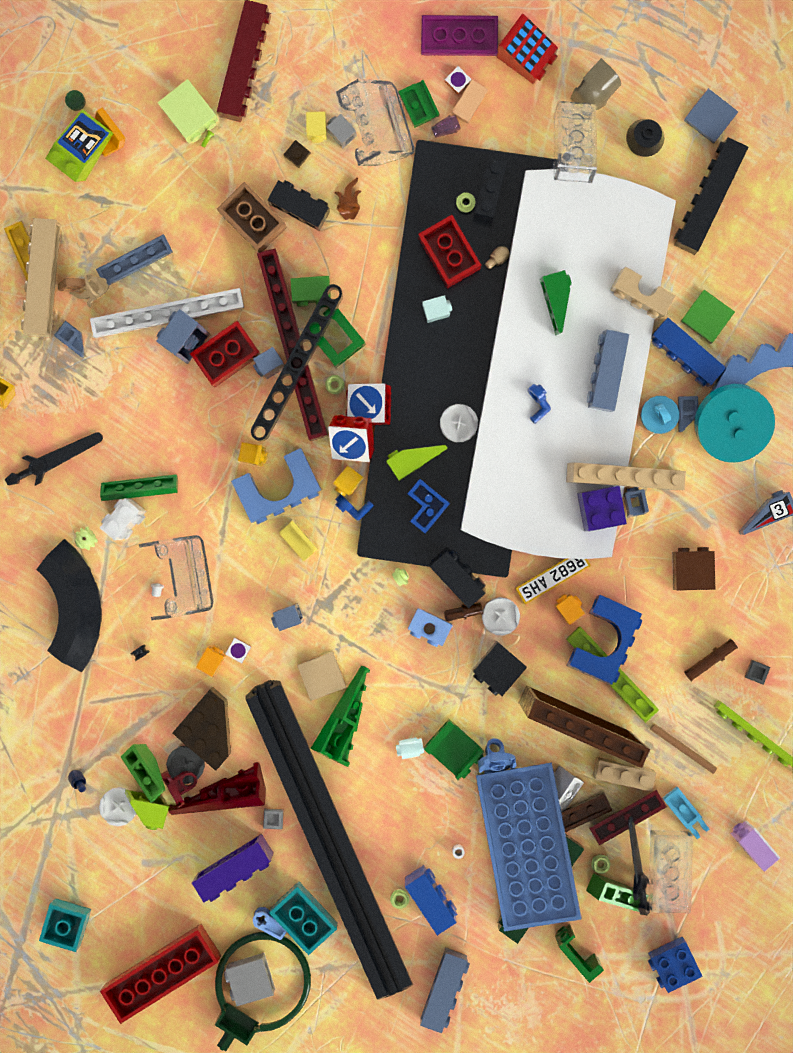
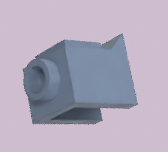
M638 487L627 489V492L623 495L627 518L647 514L649 508L645 490H639ZM638 497L640 506L632 507L631 498Z

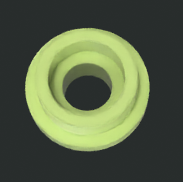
M462 193L458 196L456 205L461 212H470L475 207L476 202L472 194ZM468 199L470 203L464 205L462 201Z
M332 375L327 378L325 387L329 393L339 394L344 389V381L340 376ZM332 382H338V387L332 388Z
M396 568L395 572L392 573L395 582L399 586L407 585L409 583L408 573L404 569Z
M598 854L593 857L591 867L596 873L604 874L610 869L611 864L607 856ZM598 861H603L604 865L599 867L597 863Z
M395 890L391 894L390 902L393 907L403 909L409 904V895L405 890ZM397 896H402L404 898L403 901H397Z

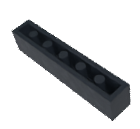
M729 137L724 142L721 141L715 151L718 155L716 159L712 158L707 168L710 172L707 177L704 176L699 184L701 190L699 194L695 193L690 203L693 207L683 217L682 221L685 222L683 228H679L674 236V239H676L674 246L693 255L699 251L749 148L748 146Z

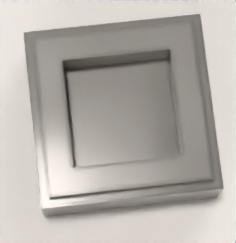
M265 808L263 829L282 830L284 809Z

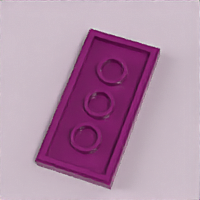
M422 15L421 55L497 56L498 16Z

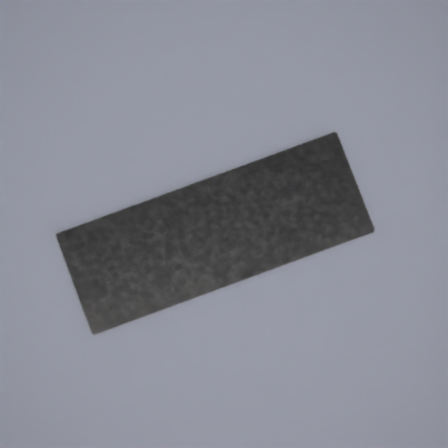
M418 140L416 142L381 383L391 386L390 425H375L373 438L375 450L370 459L364 504L369 500L374 506L362 517L357 549L359 557L430 567V561L448 547L450 551L452 549L456 551L460 556L459 560L463 565L465 563L468 564L473 573L503 578L508 577L512 554L511 549L483 541L460 530L509 258L499 266L494 265L491 269H488L485 263L490 260L491 253L499 246L508 248L509 253L511 251L525 171L545 169L567 170V161ZM489 156L508 161L493 222L474 218ZM462 193H470L475 198V207L470 212H461L457 208L456 200ZM468 199L462 201L464 205L470 203ZM453 215L481 263V269L451 287L446 288L420 243L418 234ZM445 295L446 300H450L452 311H449L450 316L427 323L422 302ZM455 404L470 407L478 418V428L475 435L465 442L448 440L440 428V419L443 412ZM446 445L447 450L400 481L386 462L389 459L388 455L395 450L400 452L407 449ZM419 479L450 503L426 533L410 522L422 507L408 495Z

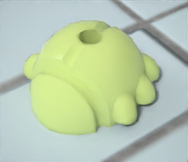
M88 526L85 529L80 528V532L77 531L75 533V544L78 548L90 550V547H95L94 543L98 542L95 534Z

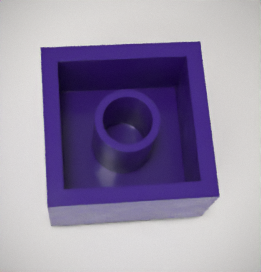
M620 486L577 493L584 531L589 532L627 524Z

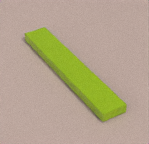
M580 626L566 638L574 648L578 647L598 657L608 656ZM619 668V678L616 683L613 682L610 686L646 723L659 709Z

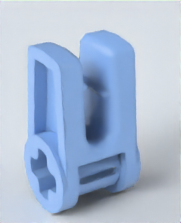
M257 908L253 917L254 926L281 940L285 936L286 931L269 914L270 910L268 908ZM265 916V919L259 920V917Z

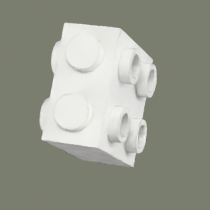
M128 498L120 499L114 505L115 510L111 515L107 514L101 521L102 526L100 529L114 541L128 539L133 533L131 529L145 519L144 514L147 511L133 499Z

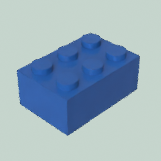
M423 865L405 877V888L438 936L457 923V908L452 900H447L446 892L442 885L436 884L434 879L436 877L430 868L426 869Z

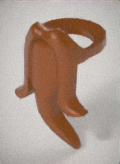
M358 177L346 186L344 197L340 192H334L339 197L337 210L345 220L349 218L354 220L360 210L357 196L362 191H355L353 197L351 194V189L358 182Z

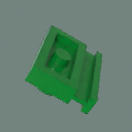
M424 79L417 84L415 83L398 91L414 128L440 116Z

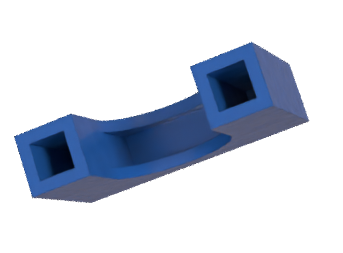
M598 595L589 614L610 623L615 628L618 636L617 646L607 657H598L578 647L574 648L566 666L607 685H612L619 678L620 672L618 670L620 665H624L628 655L625 653L628 647H631L634 643L635 637L633 634L642 624L643 620L640 619L642 613L607 597Z

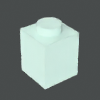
M445 295L422 302L427 323L450 316L449 311H452L450 300H446Z

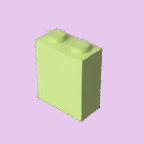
M188 79L157 102L188 144L199 140L203 132L213 129L217 124L216 122L219 121L216 114Z

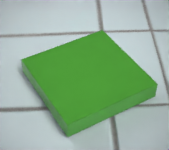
M704 289L681 322L712 344L735 311Z

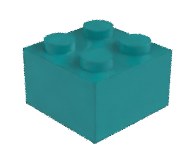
M55 898L49 904L39 942L76 952L82 944L92 909Z

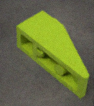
M446 445L407 449L400 452L395 450L388 455L389 459L386 462L400 481L447 450Z

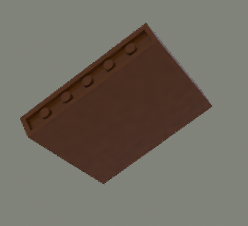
M527 685L525 686L518 703L527 718L635 766L643 767L650 749L631 731Z

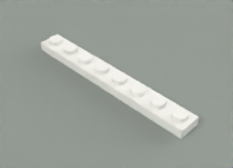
M238 288L90 318L93 337L99 338L168 324L171 314L179 309L191 318H198L244 308L241 289Z

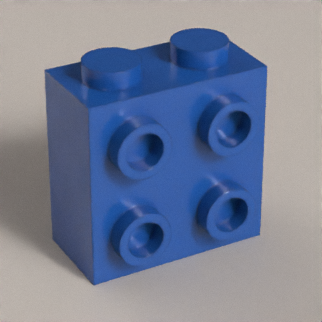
M683 936L648 952L651 959L647 961L652 971H657L659 977H656L661 989L665 987L667 993L703 977Z

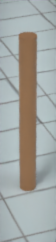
M655 723L651 726L650 730L712 774L716 772V766Z

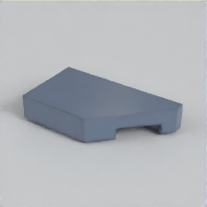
M65 321L54 336L83 358L85 355L82 333Z
M698 396L678 397V432H683L695 419L698 409Z

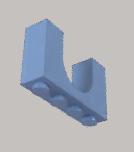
M302 448L284 456L293 476V488L290 494L282 500L270 501L264 498L259 492L251 473L231 481L251 523L256 522L258 525L266 521L267 516L271 514L277 516L285 512L283 509L285 507L291 506V508L302 504L301 500L306 497L310 500L319 496L318 492L322 489Z

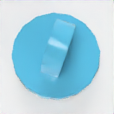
M655 396L644 403L640 418L643 426L648 431L663 434L671 431L677 425L679 409L672 399L666 396Z

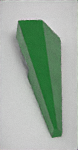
M365 666L359 668L310 748L346 767H349L350 764L348 756L354 746L352 744L353 733L357 732L362 710V692L366 691L367 687L364 684L366 674L370 673V669Z

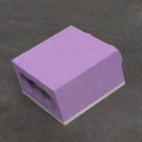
M747 820L734 826L733 832L730 834L764 872L780 859L774 849Z

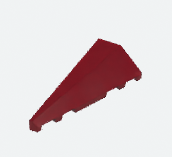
M255 762L253 767L245 771L241 769L237 771V775L229 779L225 777L199 790L200 793L193 797H185V804L179 808L177 805H169L168 812L171 815L264 806L266 786L260 763Z

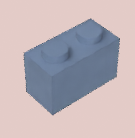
M274 347L253 359L256 363L253 365L260 377L264 376L266 379L282 371L285 366Z
M298 603L275 611L273 617H271L274 628H278L279 631L304 622Z

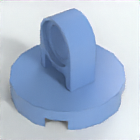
M495 738L488 741L485 748L486 756L478 761L479 772L484 771L485 774L504 771L509 768L515 769L517 767L515 756L505 753L503 743ZM495 744L499 747L500 751L492 752L489 746Z

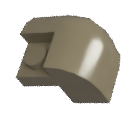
M601 58L583 77V81L578 88L574 89L570 99L584 110H599L606 105L608 99L621 86L620 77Z

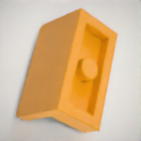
M104 108L98 109L95 119L113 132L112 137L102 152V155L106 157L123 148L126 138Z

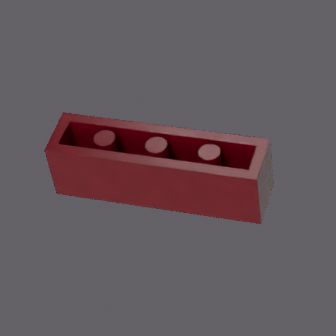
M655 790L589 829L597 843L602 845L629 829L628 819L630 816L634 818V824L637 825L667 806L658 791Z

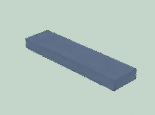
M163 234L97 268L96 271L101 278L107 280L108 285H111L173 253Z

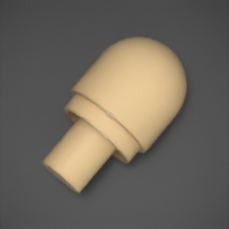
M505 246L496 248L491 253L490 260L485 263L487 268L491 269L494 265L499 266L503 264L510 255L508 248Z

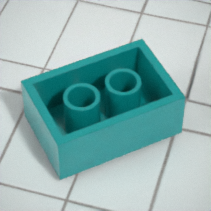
M300 881L284 894L269 911V914L308 956L334 933L338 926V922Z

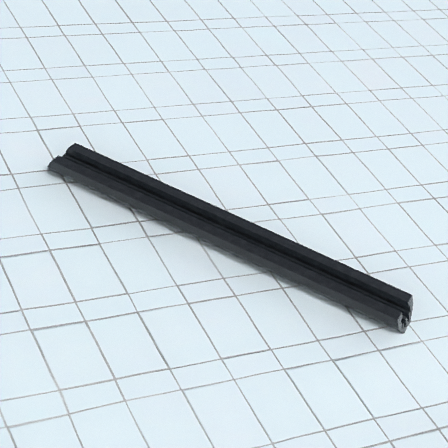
M268 680L263 684H259L245 696L246 702L376 999L381 1000L402 992L413 986V982L282 683L278 680Z

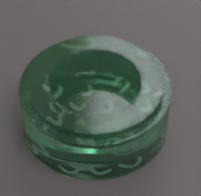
M72 90L65 97L66 105L71 110L79 111L84 108L86 100L80 91Z

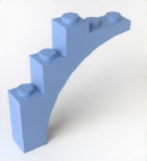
M793 334L785 335L777 351H774L775 347L767 343L757 346L749 362H746L747 359L739 354L730 356L725 364L726 369L718 377L710 393L719 387L729 384L745 385L757 375L768 370L793 367Z

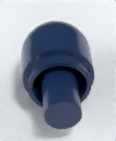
M79 770L71 771L68 775L71 786L74 789H78L81 793L86 790V779L83 773Z

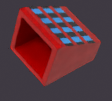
M522 13L499 44L497 58L534 85L537 79L539 81L542 80L547 72L545 68L548 64L552 66L557 59L558 47Z

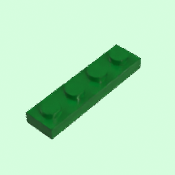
M174 474L101 483L100 498L101 501L178 493V476Z

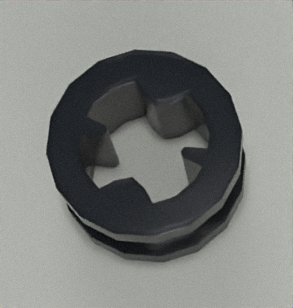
M145 644L130 653L131 656H135V662L150 652L145 649Z

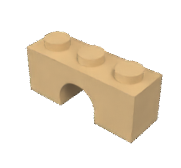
M626 266L621 269L610 289L614 292V296L622 300L624 298L631 302V306L646 310L647 315L654 319L664 317L676 295L658 286L650 296H645L638 288L642 276Z
M596 757L593 777L596 780L652 792L656 772L650 768H640L635 765L627 766L614 760Z

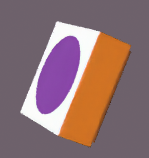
M457 66L445 79V83L459 95L472 79Z
M235 637L225 655L243 663L252 646Z

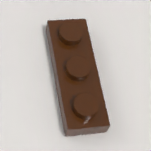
M602 792L562 811L565 832L613 811L605 793Z

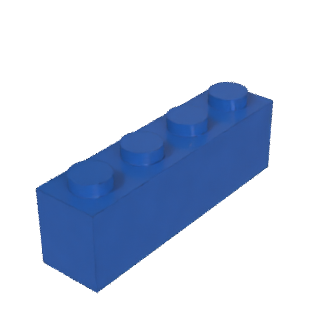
M666 318L652 334V344L658 349H664L669 359L679 362L681 369L687 374L691 373L696 377L695 381L703 387L711 386L726 369L723 364L669 318Z

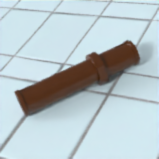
M730 638L720 647L712 649L713 652L684 671L685 675L692 682L719 661H724L727 655L738 649L737 645Z

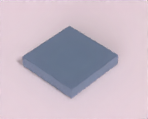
M708 88L684 121L714 144L737 115L738 111Z

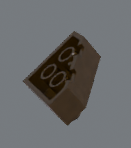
M212 687L172 734L216 771L231 754L228 701L227 698Z

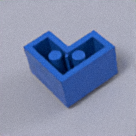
M421 479L418 480L408 493L411 498L422 506L410 522L426 533L450 504Z

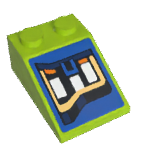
M81 110L54 142L45 159L73 181H86L112 137L113 132L85 110Z

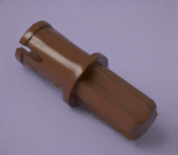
M481 602L473 604L470 608L461 605V607L444 611L446 621L461 618L466 620L467 617L483 614Z

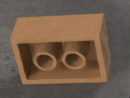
M245 182L217 208L220 215L258 253L263 252L287 228L285 222Z

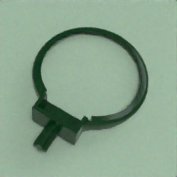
M266 932L252 933L235 941L223 954L215 977V992L221 1008L215 1026L225 1032L217 1044L220 1050L226 1052L234 1038L247 1046L255 1033L272 1031L284 1026L305 1005L311 987L310 968L303 952L286 937L279 940ZM256 940H271L286 946L298 958L304 974V988L298 1004L287 1016L274 1022L258 1025L259 1022L231 1004L226 1003L222 989V975L228 959L238 948Z

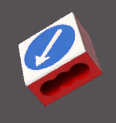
M348 384V390L346 391V399L348 401L346 416L371 418L372 425H390L391 386L387 384Z
M334 415L328 427L332 459L370 462L375 450L372 419L361 416Z

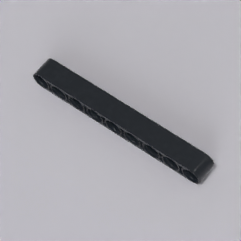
M331 284L327 286L251 428V435L255 440L262 442L269 438L343 299L342 290L338 285ZM337 290L339 296L336 299H331L329 297L330 291ZM321 308H329V315L321 316L319 313ZM314 324L321 326V330L317 334L310 332ZM306 341L312 344L311 349L303 351L301 345ZM301 359L302 366L293 368V360ZM286 376L293 377V383L289 386L283 384V379ZM277 393L284 395V399L280 403L274 401V396ZM266 411H274L275 416L272 420L265 419ZM263 427L265 435L258 438L255 432L257 428Z

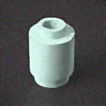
M414 737L399 740V745H396L397 755L402 756L403 760L423 754L422 738L417 739Z

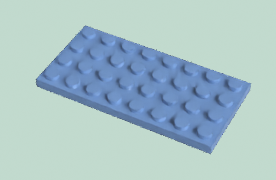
M552 762L476 775L504 931L581 920L580 906Z

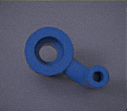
M533 384L527 389L530 396L542 407L530 418L534 424L551 410L550 405L546 401L545 394L547 392L540 384Z
M341 494L335 499L337 501L335 505L342 512L346 510L355 520H360L374 506L368 500L357 511Z

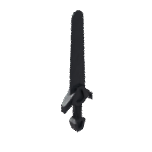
M99 432L93 433L39 458L26 455L22 459L30 462L29 468L18 474L11 473L5 478V481L9 486L20 483V480L34 474L37 475L36 486L42 483L46 472L97 445L103 440V435Z
M630 816L628 827L635 872L633 898L637 901L639 899L638 909L640 915L648 916L650 913V902L647 901L645 889L647 884L650 885L649 878L643 873L634 818Z

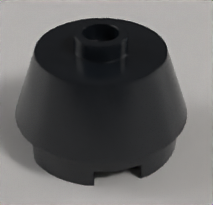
M639 119L629 127L626 135L629 149L635 155L649 157L658 153L665 140L662 127L652 119Z

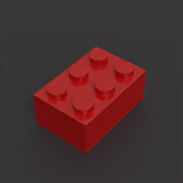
M453 215L418 234L420 243L446 288L451 287L481 269V263Z
M238 321L190 353L213 387L220 385L261 354Z

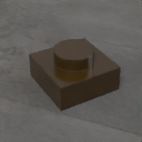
M295 140L283 155L296 167L300 168L311 152Z

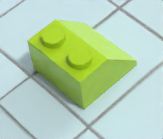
M125 789L126 797L145 828L150 830L163 829L169 808L163 796H159L154 802L150 803L143 792Z

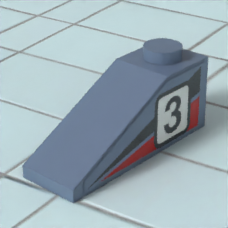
M783 490L772 493V497L767 499L739 530V534L745 535L793 516V499L790 492L783 493Z

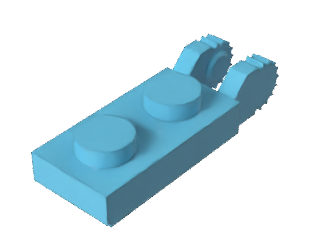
M677 786L662 797L686 829L691 831L696 839L700 838V835L692 825L697 821L706 832L710 830L701 819L702 816Z

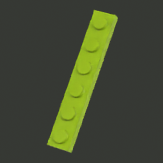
M719 700L715 703L714 707L718 709L716 712L725 720L727 717L733 721L731 725L740 732L742 729L748 732L747 737L754 743H757V741L764 745L762 749L770 755L775 753L779 757L777 760L785 767L788 764L793 767V757L724 703Z

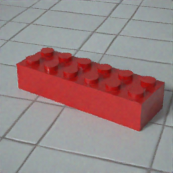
M199 924L104 984L100 993L119 1023L122 1024L217 964L221 954L203 925Z

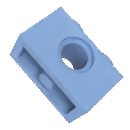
M417 608L408 630L411 631L410 634L419 639L423 636L428 639L427 643L437 647L438 644L443 646L453 625ZM427 623H431L435 626V630L428 634L424 631V626Z

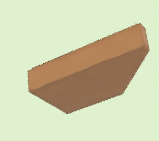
M65 278L58 283V290H80L86 286L85 279Z

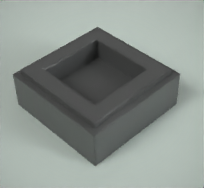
M751 660L745 678L764 685L771 667Z

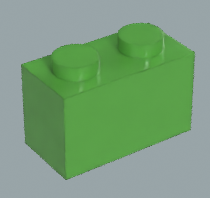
M329 276L290 278L292 302L297 304V307H306L308 303H316L317 305L325 289L330 285Z

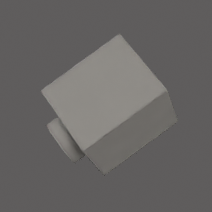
M342 114L338 117L334 116L328 121V126H326L327 132L342 149L357 137L356 130Z

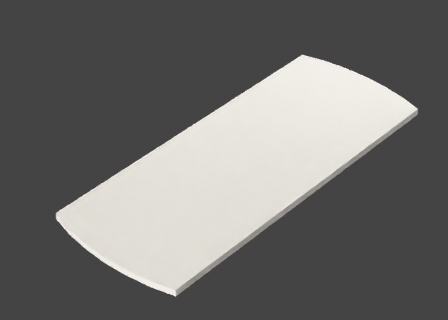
M559 169L525 171L460 530L483 541L532 555L566 559L612 557L617 526L589 532L584 531L577 493L612 487L614 485L566 483L567 463L575 462L627 467L629 465L655 319L647 315L646 310L631 306V302L627 299L617 298L610 289L619 272L625 266L642 276L638 288L643 295L650 296L655 288L661 287L676 200L634 182L604 174ZM565 270L566 275L569 274L572 285L570 286L563 332L555 336L539 279L542 276ZM605 330L630 334L616 408L613 412L588 408L589 403H587V395L592 390L593 385L590 383L591 375L596 369L594 358L596 353H599L600 348L597 344L598 338ZM533 384H540L547 392L545 394L546 401L550 405L551 410L534 424L530 418L542 407L530 396L527 389ZM620 486L622 498L625 486Z

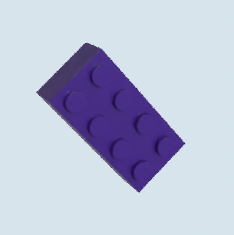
M260 834L197 873L192 881V885L203 903L208 900L212 902L220 897L222 891L226 890L228 892L235 888L238 881L243 880L244 882L253 876L252 873L256 870L262 871L270 865L269 863L272 861L271 858L274 853L264 836Z

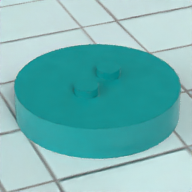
M729 384L715 389L701 402L695 415V433L703 448L714 458L730 463L742 462L755 457L768 445L775 429V414L769 401L756 389L743 384Z

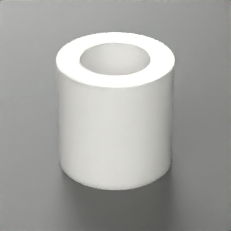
M460 844L454 845L452 848L453 856L461 859L465 854L464 847ZM460 849L461 853L457 854L455 851Z

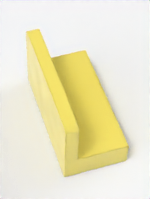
M291 520L279 532L303 561L318 550L316 545L294 520Z

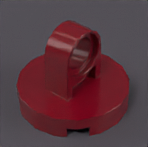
M168 771L161 773L162 779L178 808L183 806L185 802L181 795L196 786V775L191 771H184L171 778ZM187 775L193 777V782L190 785L183 784V779Z

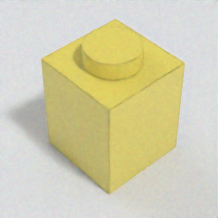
M306 112L308 140H311L313 143L327 140L326 112Z

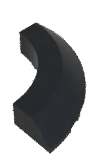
M63 539L36 569L51 586L58 605L57 631L47 651L60 662L83 672L95 651L100 636L99 632L102 622L100 593L91 569L82 558V555L66 539Z

